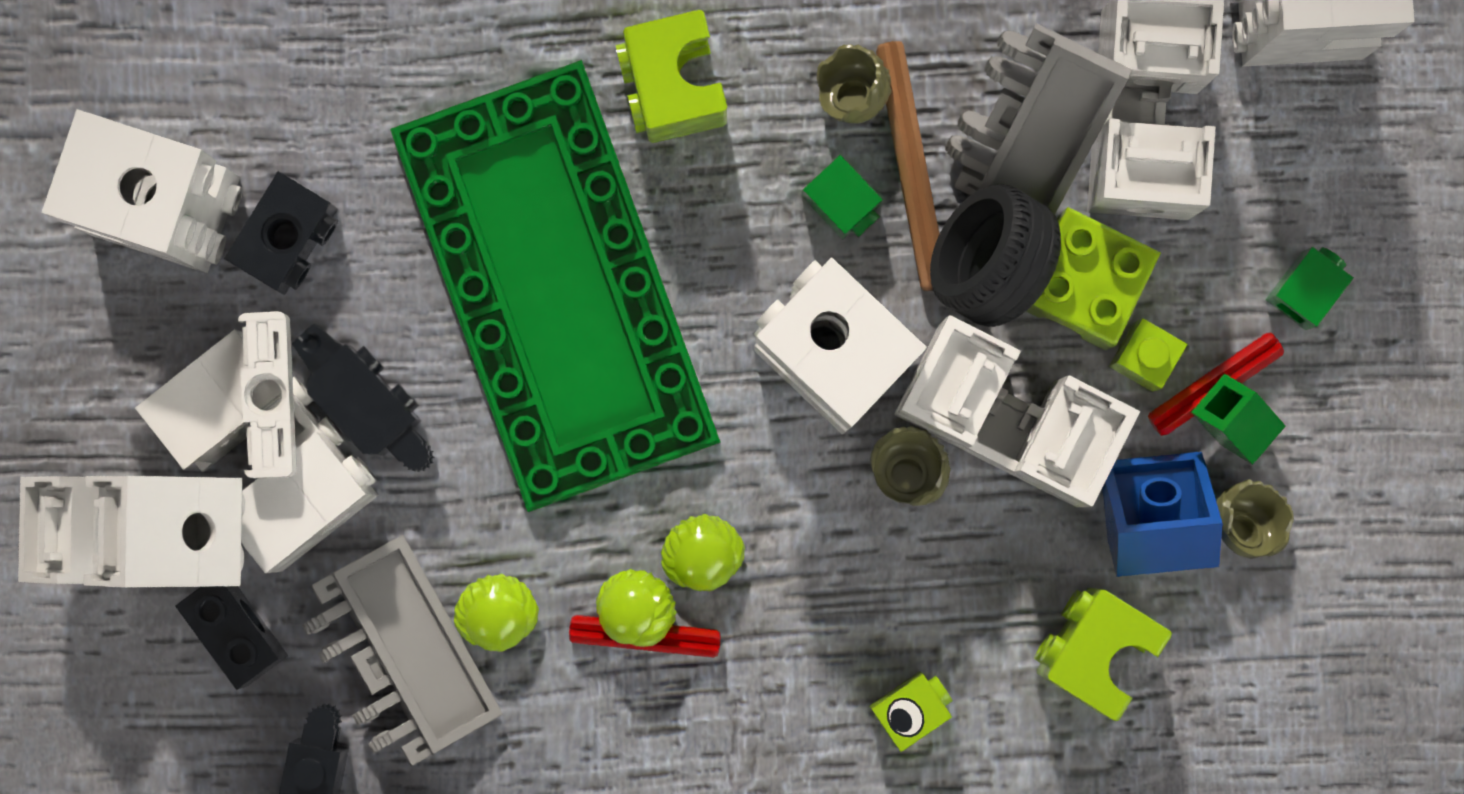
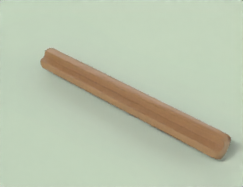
M891 41L878 45L876 54L883 60L884 67L890 70V88L892 92L886 102L920 287L923 291H933L930 263L933 249L939 236V228L904 44L901 41Z

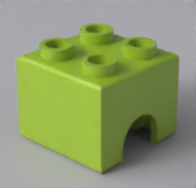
M702 10L629 26L623 30L625 43L615 46L624 84L634 82L637 91L635 94L627 95L636 133L646 131L648 140L651 143H657L723 127L727 124V103L722 83L695 86L686 82L680 75L681 69L688 61L711 54L708 44L710 34L705 13Z
M1067 207L1057 217L1061 233V249L1056 269L1042 295L1026 312L1038 318H1047L1064 325L1080 334L1081 339L1103 350H1108L1117 345L1161 252Z
M1087 588L1086 591L1081 592L1077 589L1061 613V616L1068 620L1058 636L1049 633L1034 656V660L1040 663L1036 672L1096 712L1114 721H1119L1133 698L1113 684L1109 675V665L1112 657L1120 649L1132 646L1142 653L1148 651L1158 658L1170 640L1172 632L1107 590Z

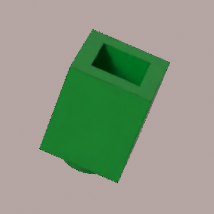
M841 155L802 190L801 196L842 240L851 232L859 238L881 217L875 210L880 206L883 199Z
M1311 247L1300 253L1266 298V301L1304 330H1309L1319 325L1354 277L1344 270L1347 264L1337 254L1324 247H1321L1319 251Z
M1226 374L1218 380L1191 412L1221 446L1252 465L1286 427L1257 392Z

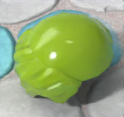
M704 513L697 517L690 516L687 520H680L679 525L671 528L669 535L665 538V543L661 550V565L665 574L675 584L696 591H713L726 584L742 566L745 544L735 527H732L727 521H723L719 516H709Z
M629 569L611 576L603 583L596 598V613L599 615V622L603 630L614 641L620 644H633L640 647L654 646L666 636L668 630L676 621V610L674 609L676 602L671 595L670 588L660 578H654L652 572L647 573L645 570L635 571Z
M502 573L494 576L486 575L484 578H477L476 582L469 584L465 591L460 594L454 608V624L462 638L470 644L478 645L488 651L503 652L516 646L534 630L538 620L539 608L531 590L523 582H519L516 577L505 576Z

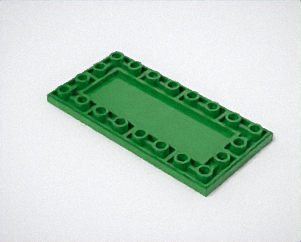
M582 60L390 129L528 512L721 443Z

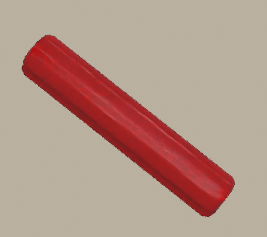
M1271 332L1263 334L1151 411L1148 415L1151 425L1161 436L1168 435L1194 417L1191 413L1224 374L1242 384L1283 356L1284 349L1281 343Z
M575 615L571 618L569 626V641L578 644L711 658L717 657L720 651L721 634L718 630L673 625L668 630L666 636L656 645L640 647L633 644H620L611 639L603 630L599 617Z

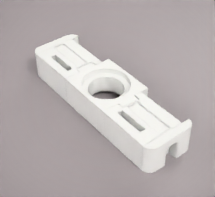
M279 311L244 313L240 315L238 322L246 323V327H242L244 366H248V369H240L242 422L250 423V426H247L248 465H252V470L244 471L249 478L291 477L296 473L297 466L290 318ZM273 380L281 388L282 398L277 407L265 411L258 408L254 403L253 392L260 382Z

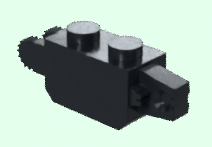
M316 324L308 327L296 338L292 345L312 374L307 380V394L363 454L384 456L390 451L399 462L404 463V467H408V470L412 469V471L416 472L417 470V472H420V470L426 471V468H430V464L434 463V451H431V446L426 445V440L414 429L421 420L413 411L420 405L399 383L394 388H391L379 376V373L385 367L365 346L356 351L354 347L346 343L342 345Z

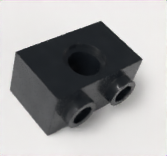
M278 171L224 259L285 295L290 287L296 290L306 278L311 268V263L306 260L316 244L325 245L338 224V220L333 216L338 208ZM283 224H295L298 230V238L295 244L288 249H278L274 243L276 230Z
M238 586L200 587L175 605L236 690L249 686L288 657V654Z

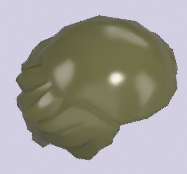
M844 44L838 47L832 56L822 61L817 67L819 101L822 109L840 122L858 124L872 119L883 109L892 92L890 88V70L884 67L883 60L876 56L873 50H868L859 44L855 46Z
M913 426L894 428L882 436L874 445L870 457L871 468L877 486L886 497L898 503L921 506L930 504L943 495L949 484L951 471L948 454L944 451V445L939 443L938 438L933 437L927 430H920L918 427L915 428Z
M1244 480L1225 489L1216 500L1223 523L1222 541L1235 554L1250 559L1266 555L1270 557L1281 552L1288 544L1294 522V514L1291 505L1287 504V498L1280 496L1272 485L1264 486L1261 481Z

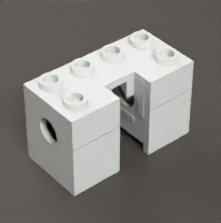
M1109 0L1102 9L1098 53L1132 69L1091 148L1087 212L1189 220L1210 206L1216 127L1171 126L1165 124L1166 102L1171 99V92L1198 94L1219 75L1224 0Z
M1231 0L1232 3L1238 2L1239 22H1234L1232 41L1234 52L1242 54V67L1363 60L1382 46V37H1395L1414 23L1413 0Z
M76 109L41 213L75 226L74 228L91 236L208 274L211 263L217 265L223 255L226 236L221 233L227 215L234 216L238 210L243 188L237 186L240 179L239 176L228 168L217 165L216 160L201 149Z
M831 257L823 267L816 260L813 261L794 281L793 290L790 292L791 295L789 297L791 300L787 305L784 306L777 299L756 321L759 329L754 333L756 336L754 351L841 434H844L870 409L927 347ZM819 327L829 328L838 336L840 347L834 350L820 348L812 340L810 331Z
M949 315L939 324L894 415L922 430H927L928 433L1076 508L1093 507L1140 411L1070 375L1053 382L1041 407L1034 403L1028 404L1008 394L1009 391L1002 388L1021 351Z
M236 329L135 407L183 470L188 469L195 463L204 472L247 438V426H250V423L242 422L240 369H248V366H244L243 332ZM295 376L293 377L296 473L291 477L258 478L242 490L245 498V511L242 517L241 543L265 574L283 572L379 496L371 486L377 481L375 475L361 458H354L352 455L348 457L339 446L345 441L344 436L327 416L319 421L308 407L314 400L307 394V389ZM273 380L260 382L253 392L254 403L258 408L265 411L277 407L282 398L281 388Z
M162 476L20 477L18 582L84 584L86 586L125 588L240 586L241 570L244 565V551L241 546L242 517L245 511L242 478Z

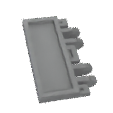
M1036 23L1029 37L1022 36L1019 32H1014V30L1003 31L997 41V46L1007 57H1012L1014 60L1036 70L1037 73L1012 60L1009 61L1007 58L997 57L996 55L994 57L991 56L984 67V72L990 77L989 79L999 82L1000 85L1006 88H1003L989 117L969 110L967 112L964 111L963 114L961 113L957 126L967 137L958 136L957 134L955 136L952 135L945 146V150L950 155V158L955 159V161L958 160L961 164L965 165L954 188L972 195L991 185L1006 184L1019 189L1047 206L1055 215L1125 87L1132 69ZM1012 91H1015V92H1017V93H1019V94L1025 96V98L1022 97V96H1020V95H1018V94H1016V93H1014V92H1012Z
M404 535L311 585L321 605L341 594L345 601L302 624L307 635L322 631L329 627L330 623L348 613L358 629L345 638L335 640L324 646L322 651L317 653L322 663L367 640L370 646L352 655L350 658L368 691L373 695L391 684L395 689L389 695L353 714L352 717L356 724H366L379 717L382 711L398 702L408 721L390 731L385 730L373 737L372 741L368 743L373 754L417 729L420 736L400 747L410 766H413L503 715Z

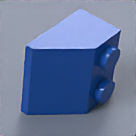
M1192 452L1116 460L1102 487L1107 539L1116 577L1219 567L1223 523L1203 453Z

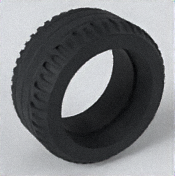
M995 184L975 192L964 200L952 213L935 243L930 263L931 285L935 296L946 307L979 325L995 327L1018 318L1042 295L1056 269L1061 249L1060 226L1056 216L1047 206L1013 186Z

